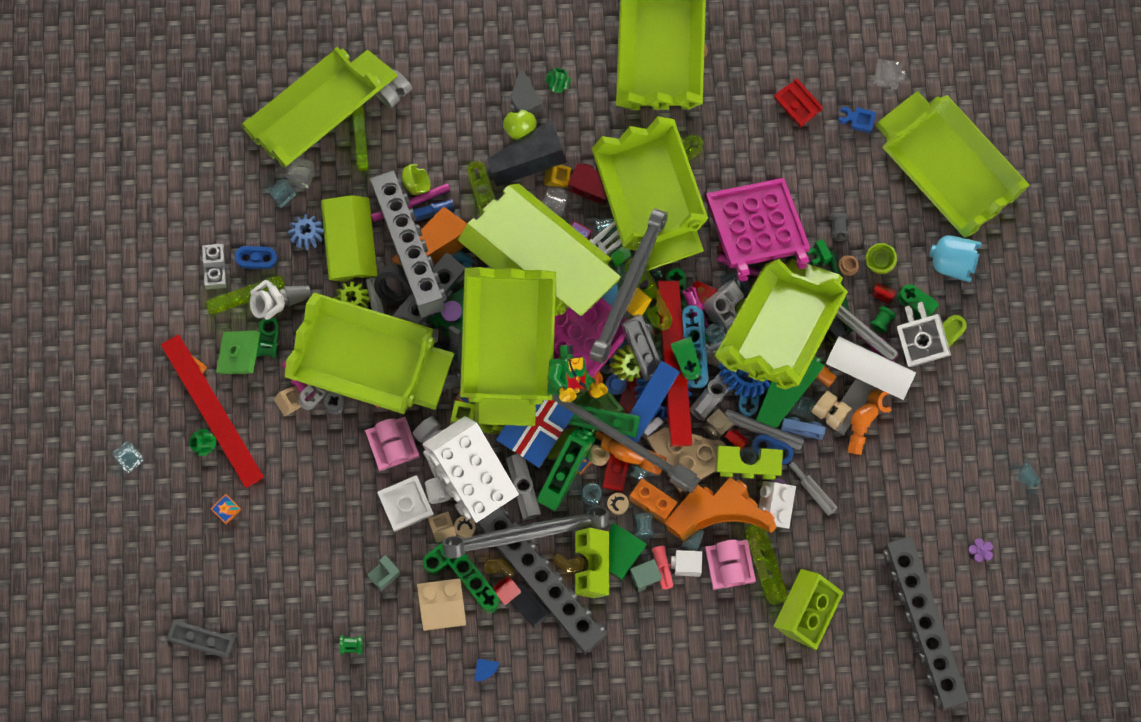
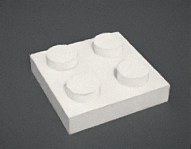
M417 475L377 492L394 532L434 515Z

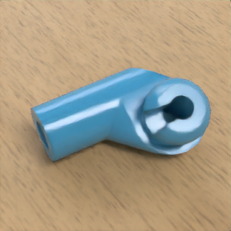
M461 251L451 255L464 267L472 268L473 260Z

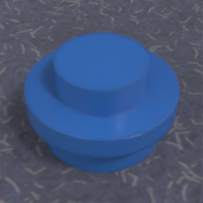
M612 374L606 379L605 385L609 393L619 395L625 391L627 382L626 379L620 380L618 375Z

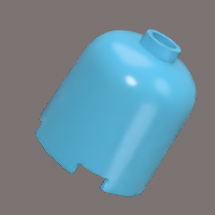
M947 235L942 237L937 245H932L929 257L933 258V267L938 273L970 283L972 278L969 275L970 273H975L980 255L976 249L977 247L981 248L982 242Z

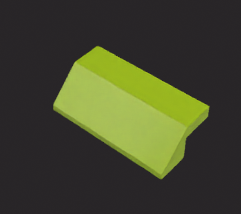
M351 195L322 200L321 207L329 280L347 282L355 277L376 278L377 267L369 198Z

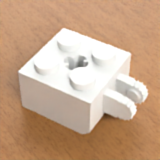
M923 302L918 303V311L922 319L914 321L912 308L906 306L905 310L909 323L899 325L897 329L908 367L951 356L940 315L936 314L927 317ZM923 335H926L925 337H929V341L923 347V344L920 345L919 341L922 340Z

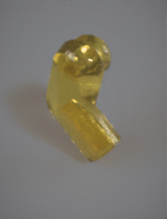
M558 553L552 560L566 573L579 572L585 565V559L581 556L567 560Z
M500 558L489 560L484 565V571L488 574L502 572L511 579L516 573V570Z

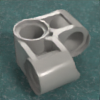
M734 280L721 286L704 303L705 312L715 324L718 332L723 336H726L737 316L734 309L735 304L744 297V294Z

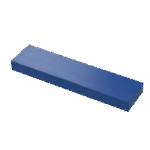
M663 361L660 362L630 413L631 415L641 416L637 437H626L638 444L680 371Z

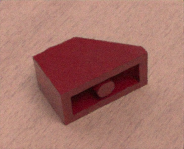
M577 163L568 183V191L606 206L607 195L597 170L587 163H583V165Z

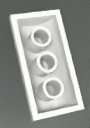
M838 337L826 364L904 400L916 372L842 337Z

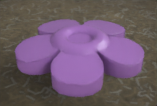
M979 538L974 541V545L969 547V553L975 555L974 560L977 562H982L983 558L988 561L993 557L992 552H990L993 549V545L990 542L984 544L983 540Z

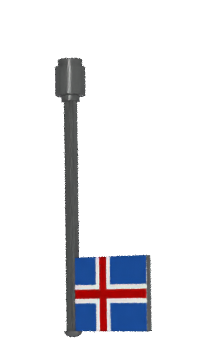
M552 395V400H543L542 405L536 404L535 426L505 425L496 439L540 468L575 414L668 473L667 476L670 477L669 482L684 492L688 491L692 494L701 480L697 477L698 474L684 465L679 464L678 467L670 465L575 403L561 401L559 395Z

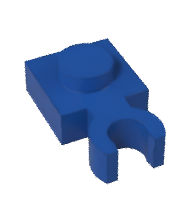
M841 107L840 112L845 113L847 117H839L838 122L840 124H847L849 122L852 123L851 129L871 134L876 112L856 107L855 112H852L848 107Z

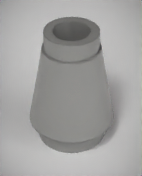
M308 285L284 286L283 289L279 290L284 297L285 305L288 307L311 297Z

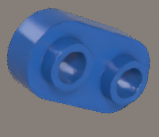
M242 246L237 249L235 260L241 268L271 269L277 263V255L270 247ZM244 256L250 257L248 261L242 260ZM265 257L271 258L269 262H264L263 259Z
M759 435L753 440L752 448L757 455H759V443L765 442L767 444L766 449L786 451L787 456L782 458V465L789 463L793 458V449L784 442L767 435Z

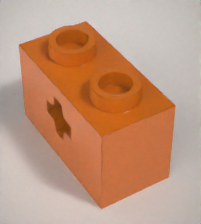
M643 478L629 497L630 502L663 524H665L664 522L677 506V501Z

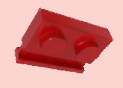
M797 78L774 95V100L799 128L814 118L816 114L823 111L822 105Z

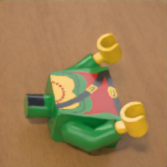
M560 345V358L550 359L547 376L548 395H559L561 401L572 402L577 398L576 393L589 391V388L592 389L591 395L594 398H599L608 392L606 385L603 383L596 385V381L588 374L585 359L583 357H573L572 345Z

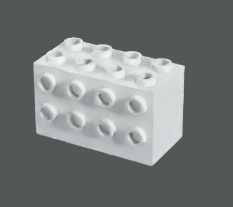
M466 416L422 444L425 448L423 454L429 462L435 465V474L440 480L445 482L447 485L444 487L450 498L453 497L455 499L457 511L461 516L464 515L467 520L471 519L477 523L519 495L478 424Z

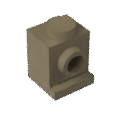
M718 409L706 420V424L702 429L712 440L720 441L732 429L733 423Z

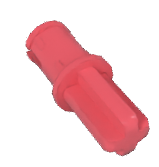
M665 546L654 547L651 550L662 576V580L659 581L660 586L664 590L673 587V581L669 569L671 564H668Z

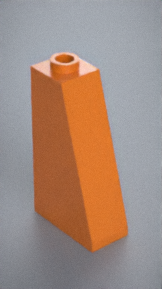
M445 207L421 229L422 236L419 237L420 241L425 240L428 252L425 254L427 257L431 256L434 266L446 252L453 255L465 247L458 241V238L467 223ZM396 254L392 258V260L395 264L401 265L398 255Z

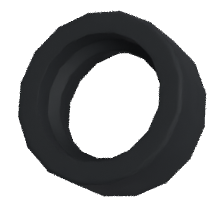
M399 264L384 266L375 278V292L385 303L400 306L412 293L403 268ZM385 277H394L401 281L406 292L398 293L393 291L386 284Z

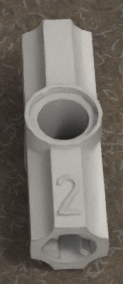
M719 373L709 382L707 388L690 408V412L698 420L704 421L728 392L729 384H722L725 377H719ZM716 388L721 394H714L711 392V389Z
M518 454L506 458L512 483L519 494L516 497L523 520H530L541 516L525 458ZM520 483H527L529 485V489L526 491H520L517 487Z

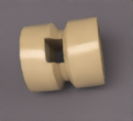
M827 391L814 406L812 413L820 419L825 418L826 424L836 430L847 418L852 408L844 402H838V397ZM833 408H836L837 411L834 415L829 414Z

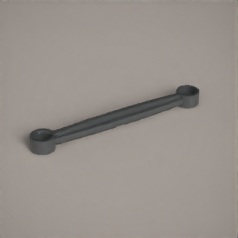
M656 208L651 212L648 229L624 277L625 280L615 298L600 339L596 340L592 347L591 360L601 364L606 362L610 353L611 342L633 298L658 234L663 231L666 225L667 212Z
M596 507L589 509L587 514L531 523L526 526L512 527L465 539L458 536L448 537L443 540V554L448 558H458L463 556L465 551L531 540L587 526L596 529L604 528L609 525L608 510Z

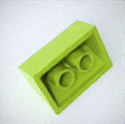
M801 569L773 627L785 636L817 650L844 592L819 573Z

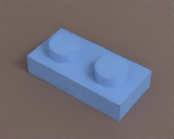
M796 417L784 418L781 430L820 440L823 439L826 429L819 422H800V419Z

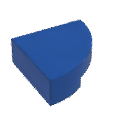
M478 659L474 681L480 682L490 678L497 671L499 662Z

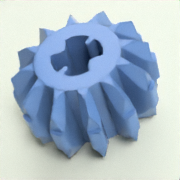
M304 214V219L301 220L300 217H296L297 223H290L292 229L288 231V234L292 236L291 242L297 243V248L300 249L304 245L305 250L308 251L309 245H312L314 248L317 247L315 241L322 242L323 239L320 235L324 234V229L321 228V221L316 222L314 215L308 219L307 214Z

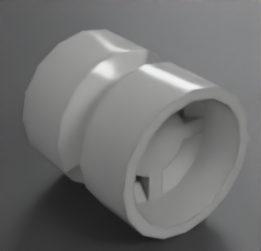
M397 70L394 71L398 77L375 94L390 109L400 101V96L404 97L412 90L409 81Z
M431 416L413 431V435L420 443H424L443 430H440V423Z

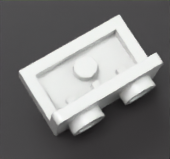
M764 481L760 490L759 509L762 511L767 510L773 514L777 527L789 529L796 486Z

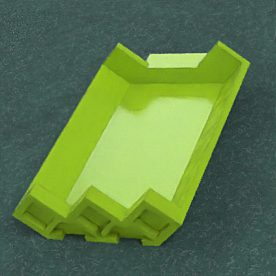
M620 0L616 106L630 110H640V106H651L653 110H669V106H682V109H692L703 104L706 0Z
M337 46L329 55L255 115L244 121L241 127L257 145H261L264 151L273 159L276 158L285 169L398 77L396 72L368 49L353 62H350L348 60L350 58L348 53L344 49L340 50Z
M917 91L875 125L887 140L882 148L964 238L978 231L987 220L990 221L1008 203L1015 201L1030 186L948 95L941 98L938 96L929 103Z
M657 116L647 129L629 126L619 139L602 136L592 147V152L623 248L638 249L648 229L651 212L656 208L667 212L668 218L663 231L659 232L646 265L647 271L703 252L697 230L707 221L708 216L675 120Z
M519 183L508 185L503 190L504 194L498 201L493 199L482 209L484 213L479 219L475 220L473 218L467 223L458 241L492 269L512 268L556 271L555 316L562 315L568 306L580 316L584 315L621 278L620 275L608 266L611 258Z
M780 259L766 263L714 356L728 370L737 372L739 369L749 373L748 377L764 382L767 379L776 382V387L782 389L798 386L848 293L841 285L843 278L839 274L807 264V268L798 269L795 259H789L786 265Z
M483 267L465 268L460 397L469 398V402H475V422L477 424L535 426L536 404L542 405L543 400H552V395H548L547 376L549 361L553 359L556 271L512 268L491 269Z
M313 293L306 303L304 321L296 331L294 350L286 360L285 377L405 414L407 409L412 407L413 404L436 410L455 353L433 347L435 338H432V328Z

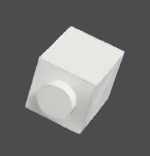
M676 550L675 556H671V569H675V575L700 577L702 573V551Z

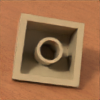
M460 578L417 584L423 631L466 626Z

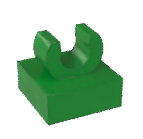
M824 239L816 241L813 248H810L809 252L806 253L807 256L814 254L817 257L812 260L811 265H817L820 262L821 266L829 264L832 259Z

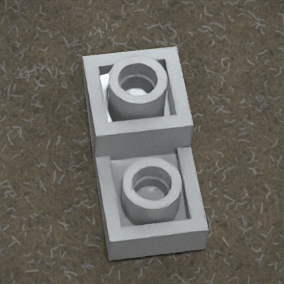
M202 245L205 289L227 288L224 245Z

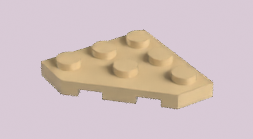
M666 427L647 437V442L654 453L665 456L667 458L666 462L672 466L684 465L698 474L697 477L701 479L700 481L715 473L716 447L726 446L722 441H714L692 434V446L670 447L669 428ZM676 487L679 493L683 492V490Z

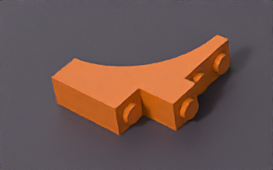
M731 477L716 494L707 487L703 489L697 485L693 493H689L664 522L667 530L683 542L699 530L722 522L750 523L765 529L771 534L777 528L773 514L767 510L762 511L759 509L758 504L749 498L747 486L742 481H735Z

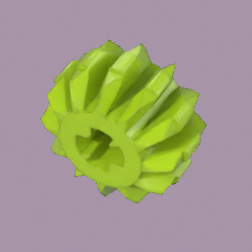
M351 281L350 287L343 283V290H336L338 296H335L334 299L368 309L365 303L370 302V298L367 297L368 290H362V284H358L355 287L354 282ZM351 297L352 299V297H355L356 301L353 302L351 300L352 302H349L348 298Z
M624 345L623 349L618 348L616 350L617 355L611 356L612 359H615L614 362L609 364L611 367H614L612 373L618 375L620 380L633 381L634 377L640 378V369L630 346Z

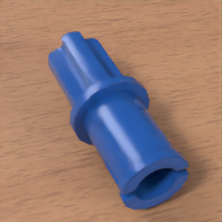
M452 199L437 204L431 203L430 206L413 210L416 217L415 221L433 218L443 207L451 212H455Z

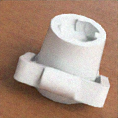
M264 280L250 291V309L255 317H264L268 320L276 313L283 311L285 306L284 297L272 282ZM265 287H268V288H269V289H268L269 292H268V291H264L263 289H264Z

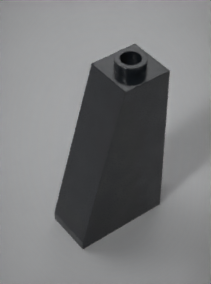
M553 120L487 159L489 167L486 168L489 179H494L497 187L567 163Z

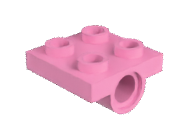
M406 417L396 420L387 419L377 423L375 427L365 430L379 471L419 458V453Z
M748 539L741 541L727 540L705 547L713 590L756 582Z

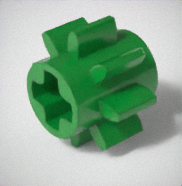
M553 68V71H548L545 83L549 84L548 89L557 93H562L564 89L567 90L571 82V77H567L568 71L562 68Z
M198 429L190 437L189 446L193 452H197L198 456H207L215 448L216 439L212 433H208L207 429Z

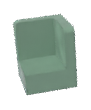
M386 555L379 560L380 564L368 573V577L380 591L401 575L400 571Z
M655 559L630 569V575L638 592L645 590L648 585L662 580Z

